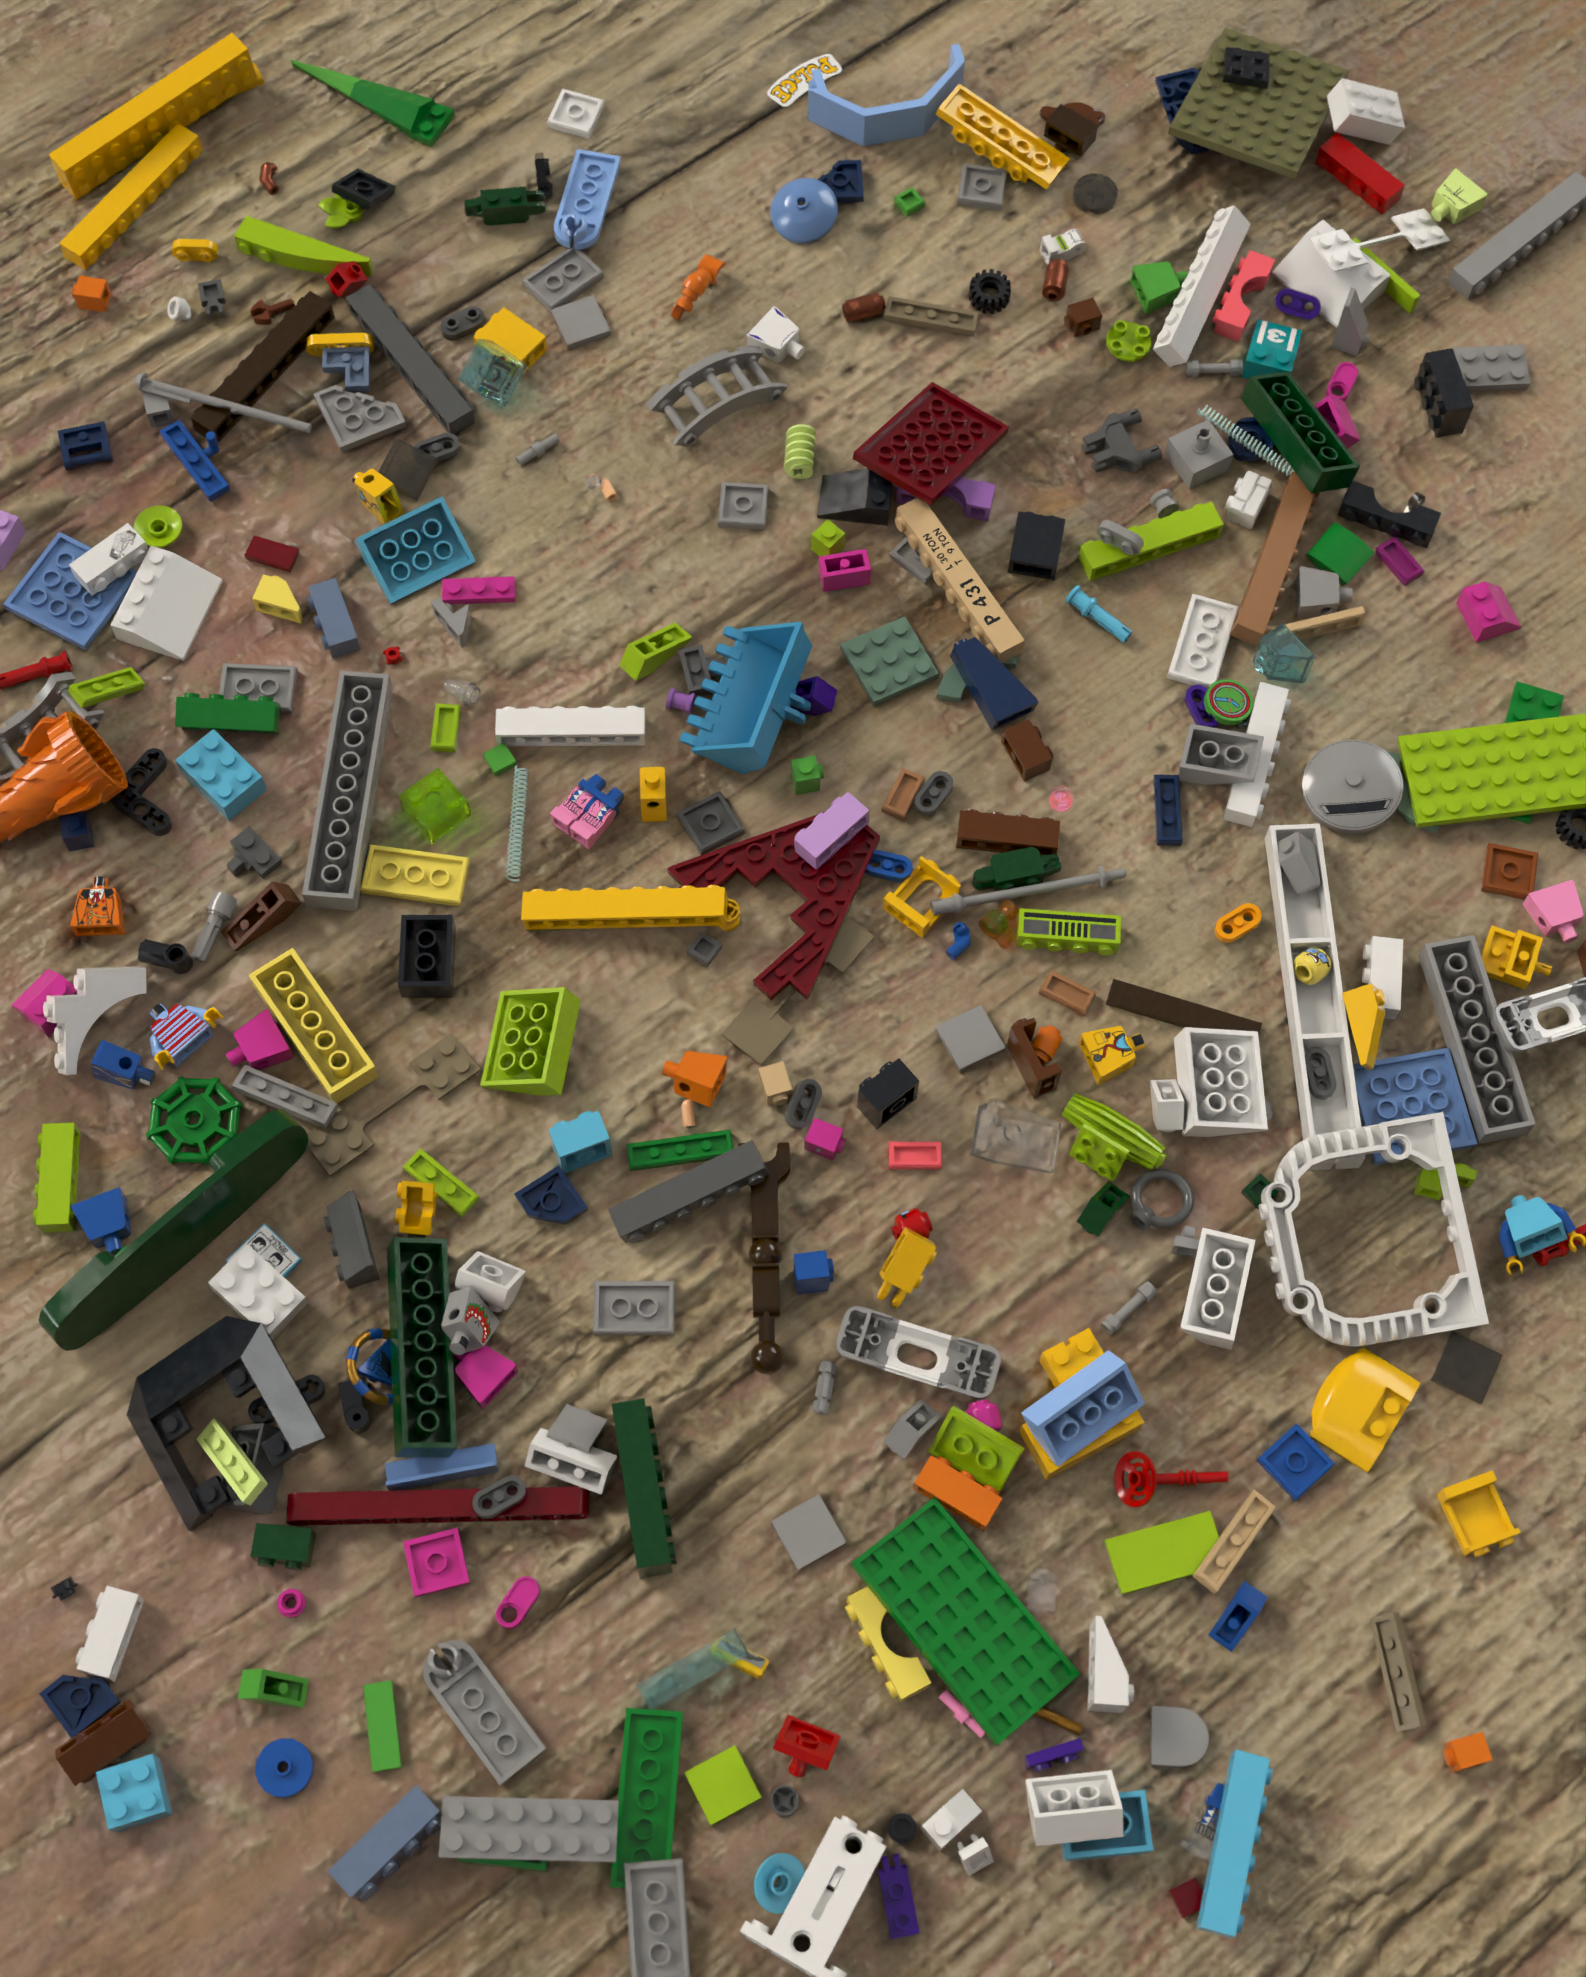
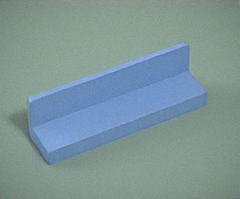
M494 1443L455 1450L450 1457H416L385 1463L386 1487L389 1491L406 1490L499 1472Z

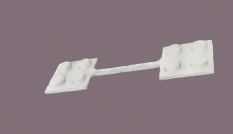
M1425 208L1392 216L1391 219L1399 228L1400 233L1356 243L1341 229L1308 239L1334 273L1368 264L1369 261L1360 250L1365 247L1404 237L1418 251L1450 241Z

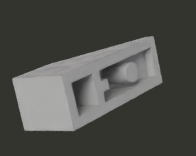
M1351 288L1331 348L1357 356L1360 347L1365 349L1370 335L1365 334L1368 322L1356 289Z

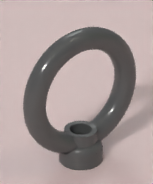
M1154 1169L1145 1172L1135 1181L1131 1190V1202L1135 1210L1130 1216L1131 1220L1139 1229L1144 1231L1151 1225L1159 1228H1170L1181 1224L1189 1217L1194 1205V1196L1190 1185L1182 1176L1167 1169ZM1158 1179L1174 1183L1183 1195L1181 1210L1171 1217L1155 1216L1152 1209L1144 1206L1142 1203L1141 1195L1146 1184Z

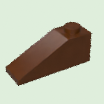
M272 881L221 933L232 949L238 951L285 921L302 902L288 884Z

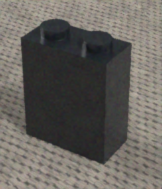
M1018 511L1008 573L1055 580L1066 519L1053 515L1045 516L1029 511Z

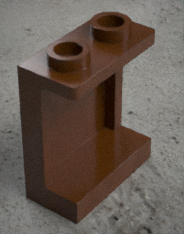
M1023 1018L1011 1026L1007 1047L1034 1099L1057 1089L1062 1070L1058 1062L1044 1068L1042 1067L1030 1043L1033 1039L1037 1022L1035 1018L1029 1020Z

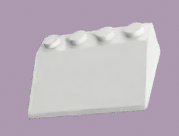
M1322 220L1303 236L1274 269L1272 276L1287 288L1316 296L1321 302L1319 314L1337 328L1350 289H1356L1362 308L1365 309L1385 292L1391 274L1364 252L1362 254L1369 261L1368 264L1334 273L1308 240L1313 236L1336 231L1327 222ZM1310 302L1306 303V304H1308L1312 309L1314 308V305H1313L1312 303H1310Z
M150 546L111 623L116 639L184 661L223 580L173 552Z
M1184 1027L1174 1038L1177 1080L1184 1099L1182 1136L1213 1137L1267 1131L1268 1125L1258 1031Z

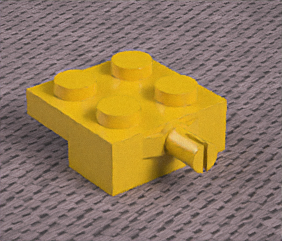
M1491 925L1481 953L1487 976L1524 990L1530 983L1534 971L1549 976L1552 966L1538 962V954L1543 938L1522 930L1513 933Z

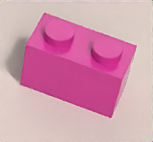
M862 549L820 556L818 573L823 592L870 585L871 567L867 550Z

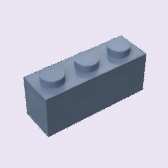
M336 578L308 586L310 596L306 598L310 610H316L317 616L313 618L317 630H323L324 636L320 638L324 650H330L332 658L361 650Z

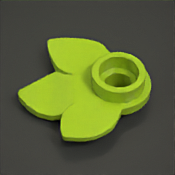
M335 194V198H325L318 204L322 211L329 214L325 226L328 228H341L349 222H357L362 218L364 212L363 208L358 204L344 200L337 194Z

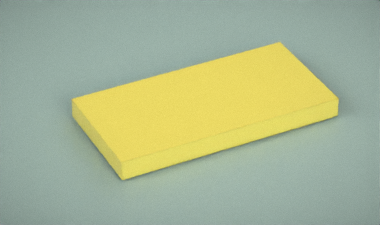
M370 844L360 891L362 894L461 907L470 859L468 857Z

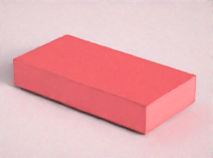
M889 1142L888 1144L889 1169L941 1170L942 1168L941 1142Z

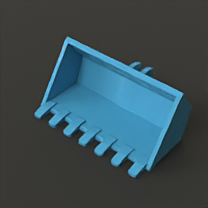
M793 622L746 627L740 630L726 626L723 630V635L735 640V644L732 648L719 643L715 651L728 658L726 665L711 661L708 667L710 671L721 676L720 681L717 683L704 679L701 684L703 689L714 693L712 700L698 696L694 702V706L707 711L705 718L690 714L686 721L687 724L700 729L696 737L683 732L679 741L692 747L691 752L704 756L742 775L765 768L783 721L788 719L798 724H803L806 721L804 714L790 708V706L803 711H808L811 708L809 701L795 695L796 687L813 646L804 631L803 623Z

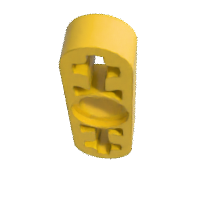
M368 333L313 334L306 339V352L312 356H322L323 348L369 347L370 353L374 350V338Z

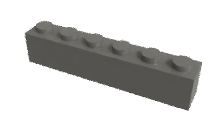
M751 1140L609 1208L608 1211L620 1238L625 1243H634L643 1239L644 1234L652 1230L660 1231L666 1228L668 1223L675 1219L682 1220L691 1216L692 1211L700 1207L708 1208L714 1205L716 1200L723 1196L730 1197L740 1192V1188L748 1184L756 1185L762 1182L764 1177L769 1175V1172L757 1146Z

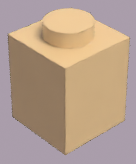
M784 1062L758 1068V1078L767 1105H782L788 1102L792 1095V1087Z

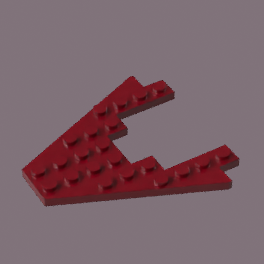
M814 815L667 868V871L681 885L679 888L683 886L706 888L709 885L721 887L736 873H739L756 888L774 872L806 902L790 915V919L805 934L753 980V985L771 1001L789 985L807 1000L812 993L867 871V867L872 860L873 853L880 842V835L870 826L866 825L817 870L795 852L794 844L796 834L813 823L814 818L817 816Z

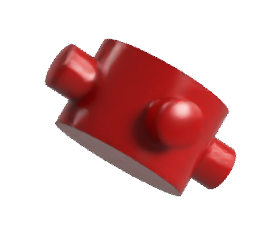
M398 646L390 647L383 651V654L386 656L387 665L403 661Z

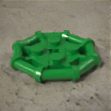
M178 1077V1081L157 1098L151 1099L150 1121L146 1137L166 1156L167 1161L173 1165L175 1163H205V1165H209L212 1155L237 1136L240 1110L243 1108L242 1103L232 1096L221 1084V1079L217 1077L213 1079ZM188 1089H206L204 1093H199L200 1095H193V1093L188 1092ZM182 1091V1096L171 1105L167 1104L168 1101ZM213 1093H216L225 1104L218 1106L211 1099ZM161 1110L166 1111L168 1115L166 1125L160 1126ZM229 1112L228 1128L225 1130L221 1128L222 1114ZM200 1115L199 1123L189 1125V1116L197 1117ZM170 1133L176 1140L173 1148L162 1135ZM217 1134L223 1136L221 1140L206 1150L205 1144ZM183 1146L191 1148L199 1146L201 1153L181 1152Z

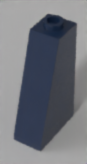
M976 637L969 640L964 638L954 644L950 657L991 730L1035 710L1038 704L1037 698Z

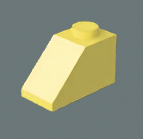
M263 574L252 598L256 611L302 624L303 617L287 582L281 577H271Z

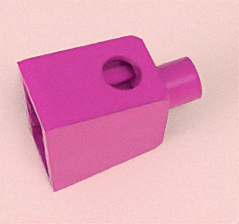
M268 1009L262 1011L233 1034L239 1047L225 1053L232 1067L247 1060L250 1067L257 1070L294 1058Z
M486 1345L462 1355L453 1353V1357L460 1363L454 1369L456 1377L482 1409L518 1373L515 1363Z

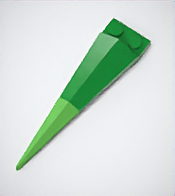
M291 60L293 67L358 102L411 139L431 147L455 116L454 109L435 103L432 98Z

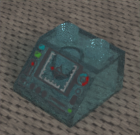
M479 338L457 380L474 392L502 406H506L528 365L495 342Z

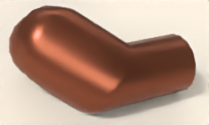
M266 162L261 166L259 181L270 195H274L279 190V187L272 180V176L276 174L277 166L274 163Z

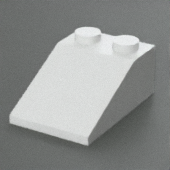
M1095 1616L1089 1627L1088 1711L1122 1713L1130 1705V1702H1133L1134 1685L1129 1684V1675L1102 1616Z

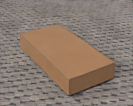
M902 768L882 807V812L905 821L915 801V797L925 781V777Z
M1050 970L1039 990L1040 995L1082 1016H1085L1097 993Z

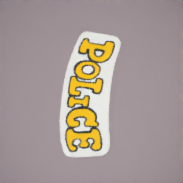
M831 54L813 58L778 79L770 87L767 95L781 106L787 107L808 91V81L812 80V70L821 69L823 79L825 80L839 74L842 68Z

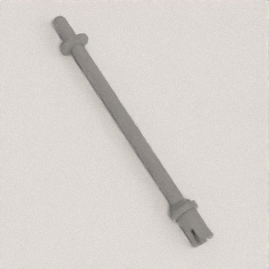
M1098 866L1094 874L962 897L955 893L952 894V897L930 900V906L933 916L950 912L959 914L962 913L965 907L1089 884L1098 883L1100 888H1105L1106 881L1125 878L1127 872L1125 869L1104 872V868Z

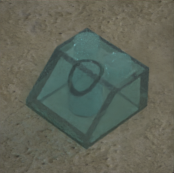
M1281 623L1260 638L1252 663L1259 673L1264 674L1269 680L1303 684L1308 678L1315 656L1284 623Z

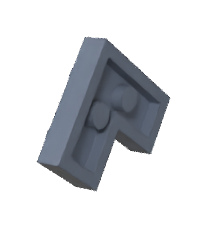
M369 347L322 349L323 373L345 372L346 391H370Z

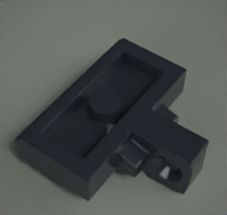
M536 153L535 168L538 190L543 191L545 197H551L553 184L546 178L547 175H550L549 158H544V153Z

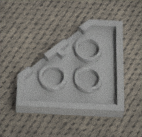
M336 385L313 393L314 399L341 453L406 427V422L395 403L389 401L384 403L363 393L356 392L354 394L344 391L343 387Z

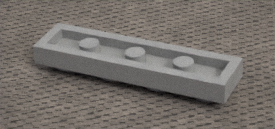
M244 1065L232 1084L233 1090L274 1108L284 1109L291 1115L325 1129L338 1109V1105L334 1101L247 1065Z

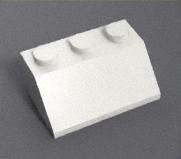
M1112 1770L1025 1779L1031 1828L1036 1846L1123 1837V1808Z

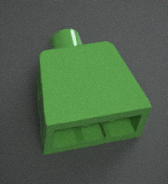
M1167 261L1133 266L1130 281L1145 314L1173 303L1178 297L1180 286H1182L1188 274L1186 271L1174 273L1171 264Z

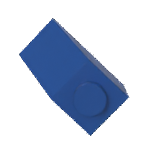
M1244 1581L1208 1636L1232 1652L1260 1613L1268 1597Z

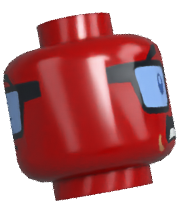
M917 1208L898 1214L894 1220L895 1226L891 1227L896 1241L905 1227L927 1239L930 1237V1232L933 1231L927 1213L925 1211L921 1212Z

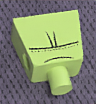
M1454 169L1434 195L1431 204L1434 209L1431 211V216L1435 221H1441L1445 217L1452 224H1457L1480 211L1488 194L1458 169Z

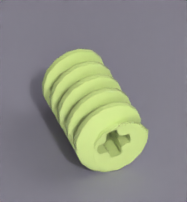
M795 425L786 432L784 471L795 479H808L813 475L814 436L816 431L810 425Z

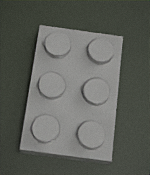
M1523 345L1460 347L1453 350L1468 391L1528 389L1530 386Z

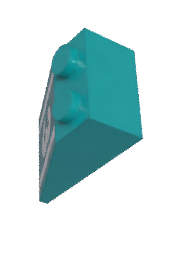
M1258 319L1241 377L1249 379L1250 376L1289 372L1291 374L1302 330Z

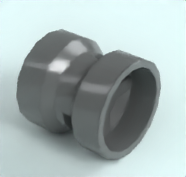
M787 1785L774 1789L770 1798L773 1813L778 1817L786 1818L792 1816L797 1811L799 1797L795 1789Z

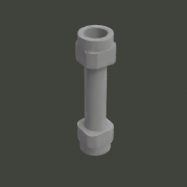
M1198 360L1186 362L1185 374L1190 377H1198L1199 373H1229V376L1242 375L1243 362L1230 360L1229 363L1199 364Z
M1146 1281L1137 1289V1294L1117 1313L1114 1315L1110 1314L1100 1325L1107 1334L1112 1336L1121 1328V1323L1142 1303H1148L1157 1294V1290L1151 1283Z

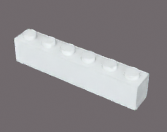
M1260 682L1246 730L1247 734L1264 736L1255 780L1248 783H1232L1223 820L1249 827L1253 826L1255 818L1260 820L1264 805L1260 804L1261 797L1266 798L1269 784L1265 783L1267 776L1271 777L1275 762H1271L1272 755H1277L1280 741L1276 740L1277 734L1282 735L1286 720L1281 718L1283 713H1288L1291 699H1287L1289 689Z
M532 706L521 709L504 707L503 709H496L497 746L505 743L506 746H645V708L628 706L626 708H614L612 706H604L602 708H589L587 706L577 708H564L561 706L539 708Z

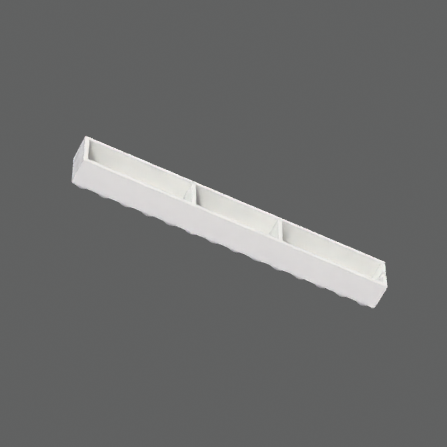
M1320 824L1271 825L1265 837L1304 1140L1318 1134L1361 1127L1345 1004L1342 995L1343 989ZM1296 832L1301 833L1316 845L1321 885L1300 896L1296 894L1279 863L1277 846L1278 841ZM1317 947L1323 950L1330 958L1331 970L1318 983L1307 985L1296 978L1293 961L1306 949ZM1311 1048H1322L1330 1056L1337 1086L1333 1095L1328 1099H1317L1309 1091L1305 1054ZM1311 1061L1314 1066H1320L1318 1061ZM1317 1085L1320 1090H1326L1324 1085ZM1365 1155L1325 1161L1311 1166L1308 1170L1331 1169L1333 1164H1335L1336 1169L1359 1168L1366 1157Z

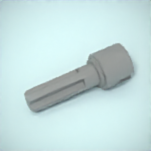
M221 891L214 892L206 909L209 917L191 954L194 959L202 962L207 959L223 921L230 920L238 903L237 899Z

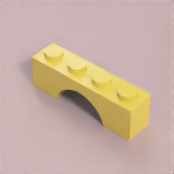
M868 1586L848 1596V1605L845 1607V1610L852 1622H858L861 1631L858 1632L859 1637L865 1647H871L875 1655L872 1657V1661L879 1673L883 1671L887 1677L888 1682L885 1683V1686L892 1699L897 1697L901 1703L929 1688L931 1681L918 1657L905 1658L898 1656L885 1645L881 1635V1623L888 1611Z

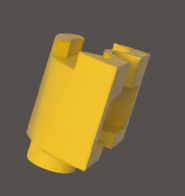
M406 1180L398 1183L397 1198L402 1199V1206L396 1209L395 1224H399L400 1233L431 1235L433 1229L432 1216L435 1217L437 1192H434L435 1183Z

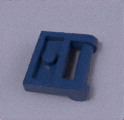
M105 421L58 431L62 459L66 471L85 464L113 461ZM97 448H102L103 450L101 452L91 453L72 458L70 455L73 453L93 450Z

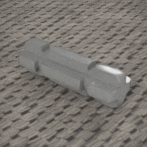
M822 1361L820 1364L819 1373L821 1375L818 1376L815 1392L817 1400H814L812 1409L814 1413L819 1415H827L830 1403H827V1401L831 1400L834 1382L832 1375L834 1376L836 1371V1364L830 1361Z

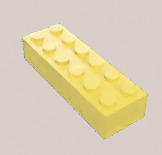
M293 948L249 974L254 988L331 1101L339 1103L379 1077L375 1065Z

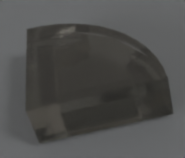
M1419 491L1414 493L1410 497L1404 512H1409L1418 505H1422L1426 497Z

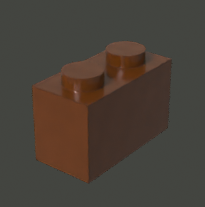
M1030 719L1003 730L1001 738L1002 745L1023 781L1049 771L1053 759L1050 747L1044 745L1041 740L1040 730L1037 726L1032 725Z

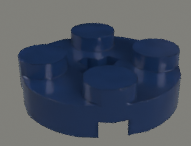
M1246 417L1237 421L1231 433L1239 426L1235 433L1236 435L1243 428L1239 438L1246 431L1247 433L1243 440L1248 434L1254 437L1253 440L1258 439L1254 449L1262 442L1259 450L1266 444L1262 454L1268 447L1270 449L1266 456L1273 450L1275 444L1255 417ZM1228 436V447L1234 454L1235 460L1247 462L1263 460V457L1259 458V454L1255 455V452H1251V449L1248 450L1247 446L1244 447L1243 444H1240V441L1236 442V438L1232 439V436Z

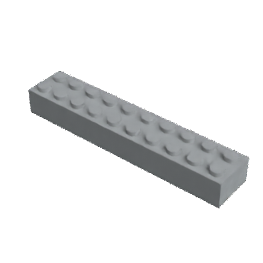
M340 670L302 892L307 907L357 911L393 691L389 674Z

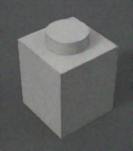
M142 391L146 414L151 428L174 423L170 399Z

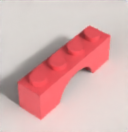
M1249 250L1246 258H1241L1237 268L1239 274L1238 276L1233 275L1229 288H1231L1230 293L1225 292L1221 301L1223 307L1221 310L1217 309L1212 321L1216 323L1214 333L1240 342L1251 314V310L1244 305L1241 297L1251 291H1264L1272 274L1275 259Z

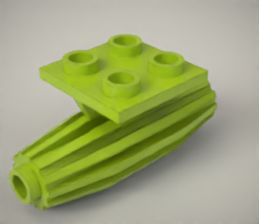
M1075 1093L1062 1113V1116L1079 1130L1069 1155L1113 1182L1125 1160L1153 1170L1155 1166L1160 1168L1167 1157V1154L1163 1153L1165 1147L1141 1126L1102 1103Z

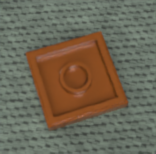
M1488 843L1481 891L1525 900L1529 893L1534 892L1539 853Z

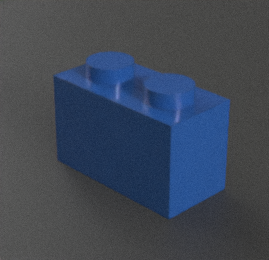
M826 1250L794 1254L793 1272L797 1295L829 1291V1282H833L834 1267L832 1258L827 1259Z

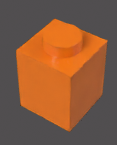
M79 276L77 284H74L72 288V297L75 298L78 308L106 312L111 296L107 280Z
M1483 1732L1455 1739L1444 1744L1445 1750H1443L1445 1761L1449 1767L1452 1766L1454 1773L1483 1765L1493 1760Z

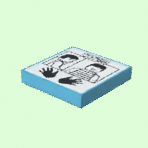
M265 1223L225 1260L228 1263L247 1243L284 1278L302 1262V1259Z

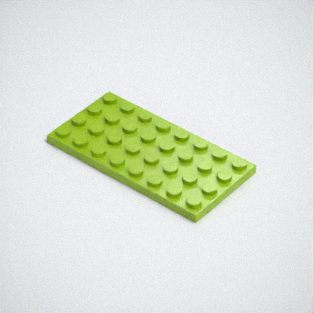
M1586 713L1403 735L1397 738L1417 828L1586 808Z

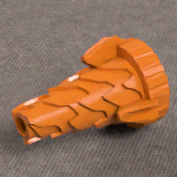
M64 712L57 718L43 717L26 737L23 745L17 749L21 756H28L29 758L26 764L15 771L10 780L0 787V843L6 839L11 841L28 828H32L44 821L64 814L91 809L99 805L100 802L106 803L128 787V781L123 768L110 747L97 731L75 712Z

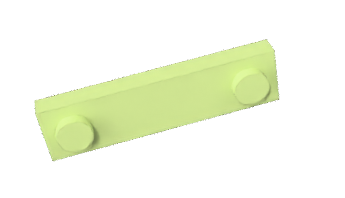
M213 1418L196 1440L241 1501L251 1506L268 1483L222 1422Z

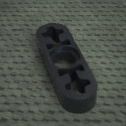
M308 1375L296 1381L301 1392L309 1389V1383L313 1382L315 1386L319 1385L316 1388L315 1394H311L310 1391L303 1393L309 1405L319 1401L326 1391L322 1379L316 1375ZM259 1397L251 1402L248 1414L255 1424H269L275 1421L269 1409L265 1411L266 1416L263 1418L255 1415L258 1412L259 1406H263L264 1409L268 1408L263 1397Z

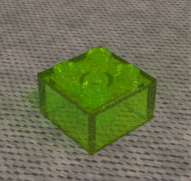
M436 768L398 795L401 809L431 844L471 816L469 802L439 768Z

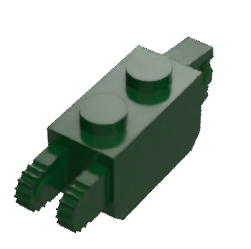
M526 186L480 190L481 196L464 200L466 216L482 217L484 224L488 226L525 223L529 220V215L543 214L546 211V205L542 202L545 200L544 192L540 190L526 191Z
M1034 847L995 854L990 859L989 866L974 871L972 886L975 890L993 888L995 892L1043 883L1044 877L1061 871V863L1058 854L1040 855L1039 850Z

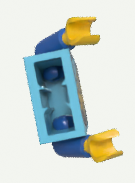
M1516 1196L1511 1201L1512 1207L1505 1211L1507 1220L1501 1224L1499 1242L1504 1258H1508L1509 1262L1506 1267L1511 1277L1513 1276L1510 1268L1513 1265L1520 1266L1521 1273L1523 1274L1524 1272L1522 1263L1516 1259L1515 1255L1517 1254L1519 1258L1537 1252L1566 1240V1234L1570 1238L1568 1246L1572 1252H1577V1248L1573 1244L1574 1240H1579L1583 1247L1586 1245L1585 1237L1581 1234H1576L1575 1229L1577 1228L1566 1210L1554 1204L1545 1203L1541 1197H1535L1527 1201L1525 1196Z

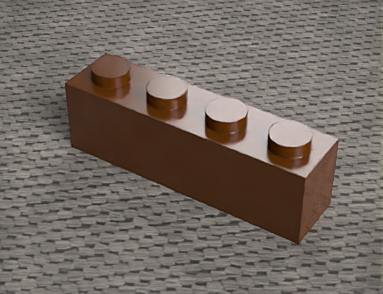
M975 809L960 810L956 848L1005 853L1034 847L1039 850L1040 855L1057 854L1060 821L1049 817L1040 819L1029 818L1027 815L1022 814L1010 816L1004 815L1001 812L982 813Z

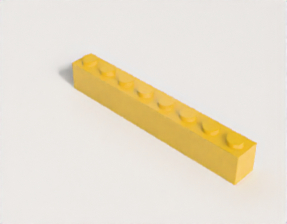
M177 123L59 243L64 257L84 270L91 264H94L98 257L111 247L113 242L127 230L134 220L139 218L143 211L150 204L154 203L165 189L170 187L171 183L186 170V167L200 156L203 149L199 136Z
M709 885L706 888H695L694 886H683L681 888L659 886L656 889L633 887L623 890L615 887H609L606 890L583 888L579 891H570L564 888L557 889L556 891L533 889L530 892H523L521 921L526 930L727 926L728 896L725 887L718 885Z

